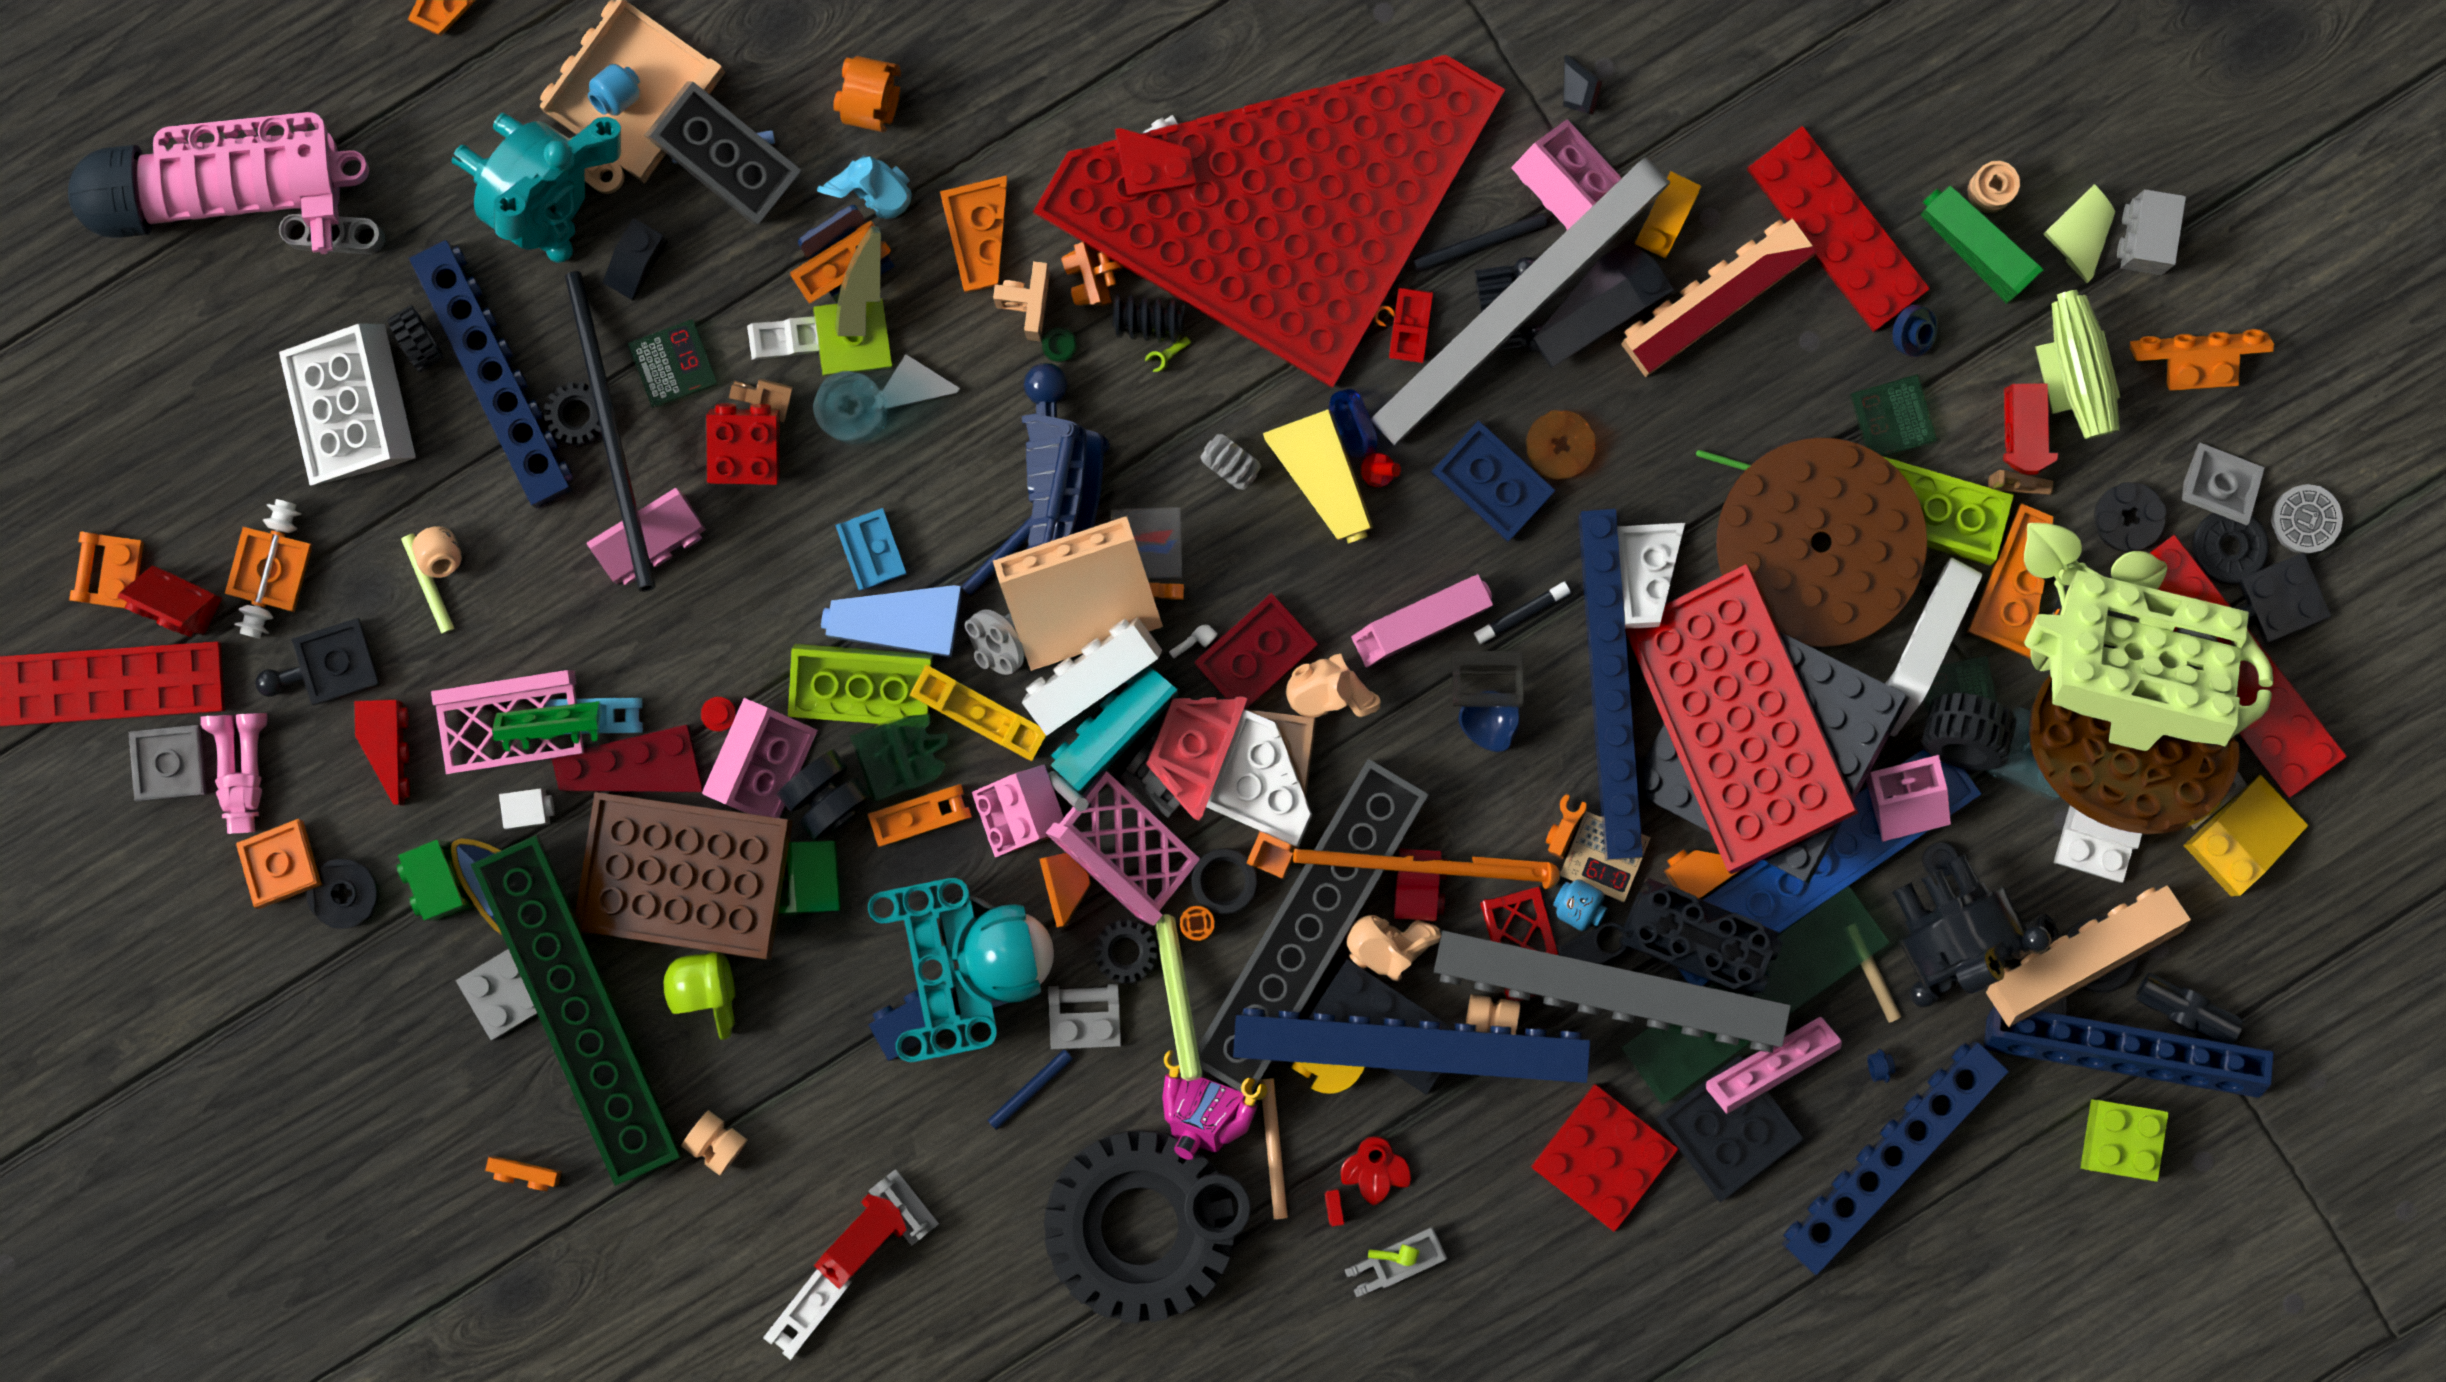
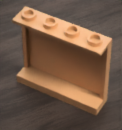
M611 0L601 13L603 19L596 29L591 27L582 38L581 45L583 47L576 56L571 55L564 62L560 70L563 74L556 84L550 83L540 97V100L543 101L540 104V108L544 113L575 135L597 118L610 117L615 119L621 126V155L617 162L623 169L645 184L666 155L665 152L644 136L687 81H693L710 94L725 74V71L717 62L711 58L707 59L628 3L627 0ZM610 64H617L623 68L630 67L640 80L638 84L640 91L639 99L618 116L608 113L606 115L601 114L594 108L588 98L590 80Z
M1127 516L993 561L1002 592L1031 671L1083 654L1081 651L1083 647L1096 638L1100 642L1111 635L1109 630L1123 619L1131 622L1138 617L1148 631L1163 627Z

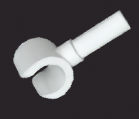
M1201 625L1187 640L1170 650L1169 653L1175 658L1192 647L1197 641L1206 648L1215 639L1217 633L1209 625Z

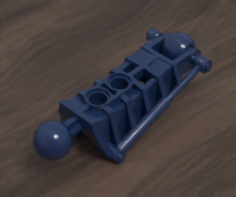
M1040 363L1033 366L1025 375L1023 385L1028 398L1036 404L1035 414L1022 416V423L1027 425L1029 441L1026 442L1027 487L1029 501L1033 504L1032 520H1028L1030 533L1027 549L1094 527L1101 493L1104 453L1110 448V443L1105 436L1086 430L1082 425L1057 418V403L1065 396L1068 383L1063 371L1052 363Z

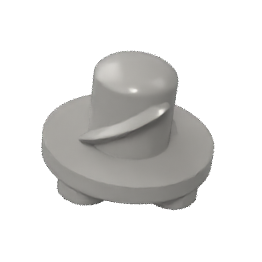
M986 609L977 612L965 622V629L975 649L974 658L983 669L990 667L1000 674L1008 675L1022 666L1024 651L1010 613L1006 616H1001L992 610Z

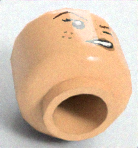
M439 526L429 527L421 531L414 538L412 544L413 554L418 568L424 575L442 578L450 575L459 567L462 560L461 550L456 536L451 530Z

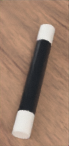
M1562 582L1474 632V635L1481 645L1571 594L1566 583Z

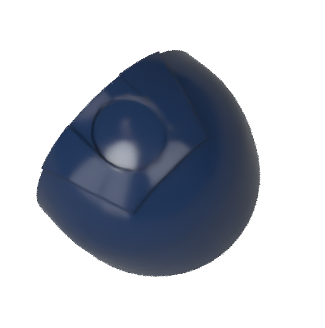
M1484 691L1472 696L1462 705L1459 712V724L1463 732L1474 743L1484 749L1501 752L1508 749L1518 732L1520 725L1519 709L1516 703L1506 695L1496 691Z

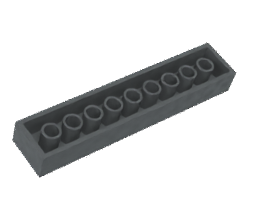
M1368 759L1314 850L1393 856L1429 794ZM1305 864L1197 1048L1201 1069L1242 1092L1241 1086L1244 1080L1254 1078L1255 1082L1252 1086V1092L1254 1091L1271 1060L1233 1058L1236 1015H1243L1244 1008L1265 1010L1264 1017L1277 1018L1279 1011L1300 1012L1384 870Z
M1442 931L1434 973L1441 975L1440 982L1461 986L1462 980L1475 982L1474 989L1495 993L1496 987L1510 990L1509 997L1529 1001L1531 994L1544 997L1543 1004L1564 1008L1565 1002L1579 1005V1012L1597 1016L1600 1009L1613 1012L1612 1019L1629 1023L1634 1022V1017L1648 1019L1646 1025L1648 1027L1668 1030L1669 1024L1682 1027L1681 1034L1703 1038L1704 1032L1717 1034L1715 1041L1731 1045H1738L1739 1039L1751 1042L1750 1049L1773 1053L1774 1047H1782L1791 1005L1447 931Z

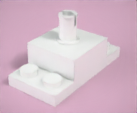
M2070 805L2053 863L2123 883L2132 849H2138L2142 833L2127 832L2106 826L2085 816Z

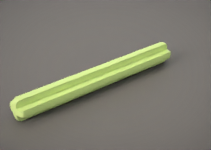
M1165 914L1155 924L1181 1077L1186 1081H1193L1201 1078V1065L1176 922L1173 916Z

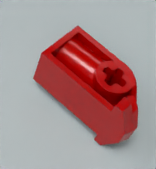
M2048 383L2012 384L2004 388L2006 453L2003 454V461L2020 474L2037 475L2058 460V453H2049Z
M868 1194L861 1201L866 1207L864 1212L825 1251L814 1265L839 1290L876 1252L889 1235L894 1233L900 1238L907 1230L900 1210L890 1200Z

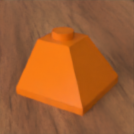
M1063 853L1039 859L1057 928L1067 926L1091 885V875L1071 856Z

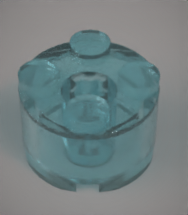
M842 371L826 378L821 384L813 404L814 415L819 426L828 435L842 443L861 444L874 438L886 425L888 405L883 391L870 378L857 372ZM849 400L858 404V407L854 409L855 414L853 415L843 412V410L848 408L847 402Z

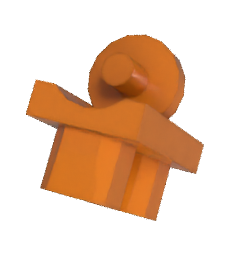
M1084 242L1075 244V250L1061 258L1067 275L1082 272L1084 284L1071 288L1074 304L1079 306H1105L1111 304L1112 300L1108 287L1116 285L1114 273L1122 270V265L1117 261L1110 262L1107 256L1098 253V251L1089 247Z

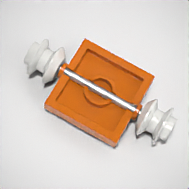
M276 499L275 505L267 504L273 511L271 518L263 519L266 526L275 531L271 530V533H266L247 527L242 528L225 590L227 595L252 601L251 604L254 606L246 605L239 608V611L244 614L243 622L235 623V625L241 627L240 634L260 639L261 633L269 634L263 627L265 620L273 619L270 612L261 607L266 608V605L295 612L313 546L305 542L285 538V534L282 532L291 533L297 530L292 524L294 516H299L301 513L295 511L296 504Z

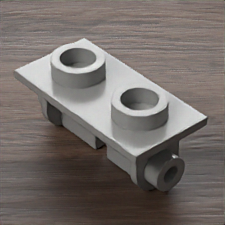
M896 1169L869 1190L871 1195L890 1200L900 1210L907 1229L903 1236L911 1246L939 1224Z

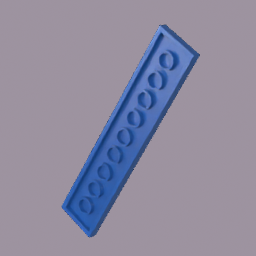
M1921 749L1901 764L1932 756L1924 749ZM1940 761L1948 791L1950 815H1952L1981 795V793L1964 769ZM1866 787L1857 794L1854 800L1858 814L1843 820L1809 884L1761 860L1704 898L1703 901L1732 913L1745 916L1780 933L1927 831L1882 842L1869 790ZM1677 967L1689 984L1703 986L1709 981Z

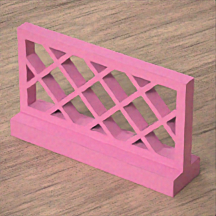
M565 670L431 691L432 703L436 705L446 774L584 753L580 731V741L577 744L574 743L573 748L561 749L551 742V739L539 738L543 742L534 754H526L517 747L520 740L514 739L511 750L505 752L500 759L493 760L483 752L493 737V728L478 718L483 708L489 704L495 705L503 712H510L519 700L528 699L538 708H545V705L552 696L560 693L567 694L568 705L577 704L574 687L576 685L575 671ZM546 696L541 703L534 698ZM512 701L507 708L500 704L502 702ZM478 706L473 713L466 709ZM459 709L470 717L459 733L448 726L446 711ZM474 721L489 732L478 748L463 737ZM449 733L455 737L452 743L450 741ZM461 741L475 753L467 764L454 766L452 751ZM547 745L554 749V751L543 752ZM513 750L521 755L509 757ZM479 756L486 760L474 763Z
M1102 770L1082 795L1088 801V805L1091 802V806L1082 812L1072 807L1060 824L1053 823L1046 834L1136 918L1154 926L1162 916L1159 912L1160 909L1192 871L1200 858L1107 771ZM1107 783L1113 789L1114 804L1099 806L1098 792ZM1121 797H1122L1127 803H1121ZM1134 808L1137 811V826L1122 828V809ZM1114 810V829H1099V811ZM1091 812L1092 831L1080 832L1072 825L1081 813ZM1145 820L1151 825H1145ZM1157 830L1160 833V848L1146 849L1145 831ZM1137 832L1138 850L1123 852L1122 833ZM1115 834V853H1102L1100 851V836ZM1086 837H1092V842ZM1168 841L1173 845L1172 847H1168ZM1179 851L1187 860L1179 870L1169 871L1168 853ZM1161 853V872L1147 874L1146 855ZM1138 856L1139 875L1127 876L1124 873L1123 858ZM1110 859H1116V865ZM1162 878V891L1153 900L1147 894V879Z

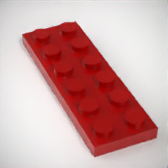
M1803 126L1746 169L1787 222L1791 219L1795 221L1817 251L1814 255L1816 260L1873 332L1930 289Z

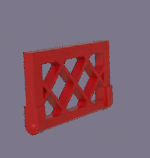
M1539 886L1491 900L1485 899L1483 902H1480L1491 941L1501 943V937L1505 936L1519 944L1522 948L1535 950L1526 945L1537 926L1541 930L1546 948L1545 953L1558 955ZM1532 899L1537 916L1535 921L1517 911L1522 901ZM1516 903L1515 906H1514V908H1511V907L1508 906V905H1511V904ZM1503 907L1511 913L1500 930L1496 926L1492 910ZM1514 914L1532 924L1523 942L1505 933ZM1504 989V990H1505V994H1506L1505 996H1506V999H1507V1000H1512V1001L1523 1000V999H1518V998L1509 997V991H1510V990H1509V989Z

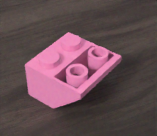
M1939 755L1869 772L1866 782L1882 842L1951 825L1948 791Z
M1045 764L1012 774L972 792L995 857L1050 838L1046 834L1053 823L1060 824L1064 819Z

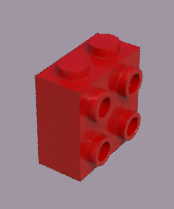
M731 403L716 404L715 409H710L706 415L707 483L777 485L780 479V410H771V405L753 404L750 405V409H736V404Z

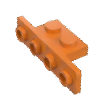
M2250 329L2242 334L2212 332L2209 336L2197 337L2190 334H2179L2174 338L2167 339L2146 336L2137 341H2130V350L2137 361L2167 359V387L2170 391L2239 386L2240 354L2273 352L2274 343L2267 332Z

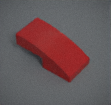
M1398 288L1389 358L1423 363L1433 292Z

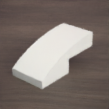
M814 317L751 323L747 326L752 360L819 352Z

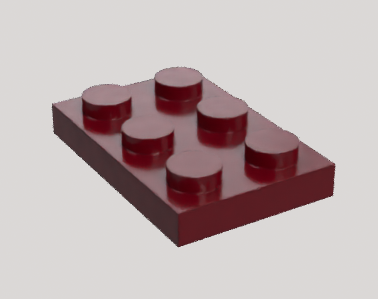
M1270 593L1202 654L1194 664L1226 699H1235L1236 697L1247 698L1244 707L1246 710L1318 644L1278 599Z

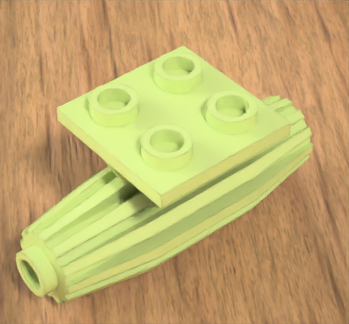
M2077 290L2060 293L2057 295L2058 301L2052 303L2054 342L2035 347L2044 383H2048V400L2051 413L2055 414L2073 410L2085 439L2119 431L2117 399L2120 398L2105 333L2101 331L2086 295H2078Z

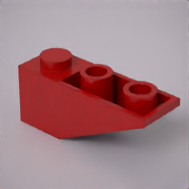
M399 700L354 701L355 737L393 805L405 806V798L410 796V781L408 777H404V763L409 762L408 742H403V728H408L409 723L407 707L403 708V702Z

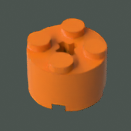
M861 56L845 59L842 68V77L845 78L842 91H837L833 105L834 111L840 112L843 124L883 133L887 131L884 123H892L900 95V87L894 86L895 76L901 77V70L898 64Z

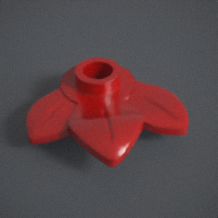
M1372 1136L1363 1140L1359 1145L1358 1153L1347 1158L1341 1167L1342 1184L1354 1185L1359 1183L1363 1198L1372 1205H1377L1386 1197L1390 1190V1185L1408 1187L1411 1180L1406 1160L1394 1154L1390 1143L1379 1136ZM1379 1150L1382 1155L1379 1159L1374 1160L1369 1157L1370 1152Z

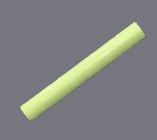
M409 534L401 538L441 634L448 633L455 628L433 577L424 575L417 566L412 549L415 535Z

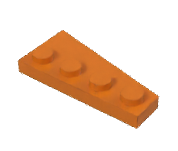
M2022 503L2019 505L1967 633L2031 659V649L2025 646L2024 641L2036 616L2039 615L2044 578L2033 576L2027 570L2024 563L2028 523L2053 524V516Z

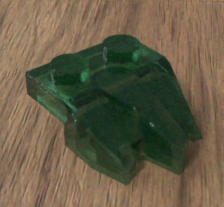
M930 714L913 715L890 720L850 735L873 801H878L906 789H914L932 782L938 778L946 767L944 761L934 758L933 753L947 745L948 733L933 735L926 733L925 728L931 723Z

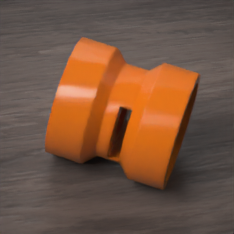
M1193 906L1183 912L1180 918V928L1187 938L1201 941L1212 934L1215 921L1208 909L1202 906Z

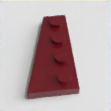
M687 724L585 748L582 754L551 758L559 791L703 792L690 730Z

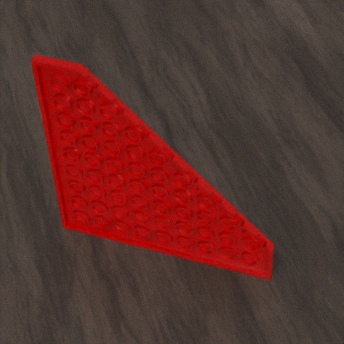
M1442 55L1430 60L1387 69L1383 72L1344 80L1325 87H1317L1294 93L1290 96L1204 116L1185 123L1150 130L1142 134L1190 148L1196 184L1127 196L1116 139L1084 149L1068 151L1033 210V214L1077 240L1084 242L1113 261H1117L1130 271L1330 388H1333L1505 89L1453 58Z

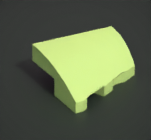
M2095 184L2043 233L2067 258L2065 261L2086 283L2094 276L2115 215L2113 206Z

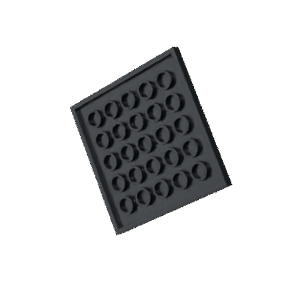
M1779 631L1854 801L1910 697ZM1664 724L1636 774L1638 795L1711 833ZM1843 821L1763 859V861L1809 884Z

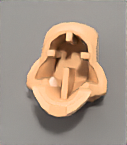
M1342 654L1333 655L1329 659H1319L1310 665L1303 664L1292 673L1286 689V696L1291 708L1300 715L1310 718L1326 715L1329 711L1339 710L1347 705L1356 716L1363 717L1377 712L1381 704L1379 696L1369 691L1354 671H1350L1346 666Z
M1376 915L1364 916L1354 921L1346 936V943L1351 952L1349 956L1356 965L1362 969H1366L1368 966L1376 973L1387 975L1395 981H1399L1402 978L1401 972L1411 966L1412 962L1428 947L1441 940V933L1435 925L1416 920L1412 922L1405 932H1401L1396 927L1390 926L1386 919H1381Z

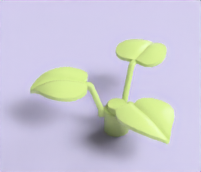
M2028 523L2027 541L2024 550L2025 566L2035 577H2055L2054 585L2058 589L2062 607L2066 597L2064 586L2071 584L2077 570L2102 576L2087 567L2085 563L2077 561L2082 551V545L2075 533L2054 524ZM2144 551L2128 552L2113 564L2111 579L2158 589L2165 578L2167 564ZM2031 649V661L2036 670H2050V657Z

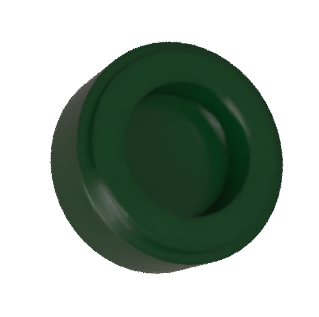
M1055 327L1044 335L1042 349L1050 361L1064 363L1074 356L1077 343L1071 331L1063 327Z

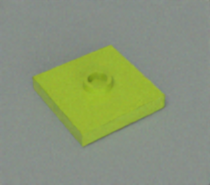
M880 298V302H866V336L837 335L835 330L837 304L813 307L822 376L892 367L882 298Z

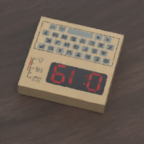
M1586 811L1563 864L1560 876L1571 881L1583 880L1601 890L1605 895L1625 902L1642 858L1605 861L1602 817ZM1641 834L1642 854L1644 855L1650 837Z

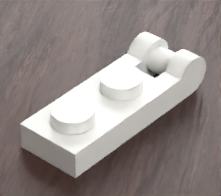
M816 1270L763 1339L771 1345L774 1342L784 1350L782 1354L791 1360L852 1282L848 1280L839 1290L819 1270ZM787 1324L798 1331L794 1339L783 1332Z

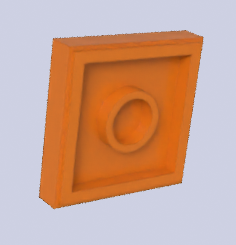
M296 819L236 843L252 903L256 909L264 908L322 885L303 820Z

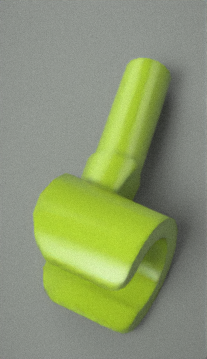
M1185 336L1178 344H1174L1162 352H1150L1146 356L1145 362L1150 361L1154 356H1160L1162 363L1153 372H1162L1167 368L1168 360L1191 342Z
M1402 1244L1398 1254L1390 1251L1369 1249L1368 1258L1390 1260L1404 1266H1412L1416 1263L1420 1251L1414 1247Z

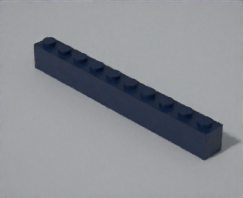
M1616 509L1581 511L1578 515L1604 857L1605 861L1640 859L1643 857Z
M1249 1008L1243 1009V1015H1236L1233 1058L1587 1083L1590 1040H1583L1582 1032L1561 1031L1560 1038L1546 1037L1547 1030L1526 1028L1525 1035L1511 1034V1027L1490 1026V1033L1476 1032V1025L1455 1023V1030L1441 1029V1022L1420 1021L1419 1028L1405 1027L1406 1020L1385 1018L1384 1025L1370 1024V1017L1349 1016V1023L1335 1022V1015L1314 1013V1020L1300 1019V1012L1279 1011L1278 1018L1264 1017L1265 1010Z

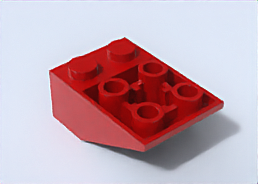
M153 565L120 591L117 596L127 602L124 607L125 609L142 617L157 621L158 625L192 637L194 632L205 635L222 600V597Z

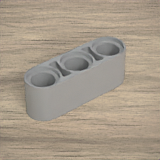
M291 214L284 217L279 225V235L282 240L294 249L312 251L311 227H307L302 219V214ZM339 217V224L331 225V227H339L340 234L337 240L333 241V251L328 252L375 254L384 246L385 234L383 230L370 219ZM298 224H303L305 226L303 237L299 240H292L290 236L291 229ZM368 228L373 229V240L368 244H360V233Z

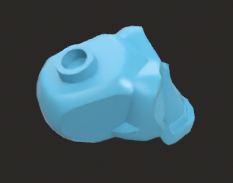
M863 155L856 161L852 160L843 172L833 177L823 186L819 185L817 191L838 198L845 197L853 190L860 199L863 198L866 201L865 205L867 208L874 209L877 212L876 216L884 219L896 218L905 212L912 198L911 190L906 186L910 180L897 166L891 169L883 161Z

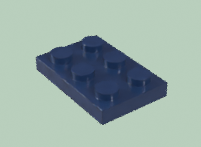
M1479 420L1431 471L1437 479L1506 542L1513 538L1555 492L1545 480Z

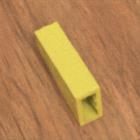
M1325 410L1263 433L1266 442L1338 540L1346 538L1349 544L1368 537L1366 530L1372 529L1373 525L1331 410Z

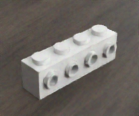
M1138 617L1131 622H1128L1126 619L1121 620L1109 630L1111 635L1100 642L1098 638L1094 639L1081 649L1082 656L1074 661L1070 657L1065 659L1053 669L1056 674L1046 681L1043 677H1040L1026 688L1028 693L1024 697L1022 704L1046 736L1159 658L1162 649Z

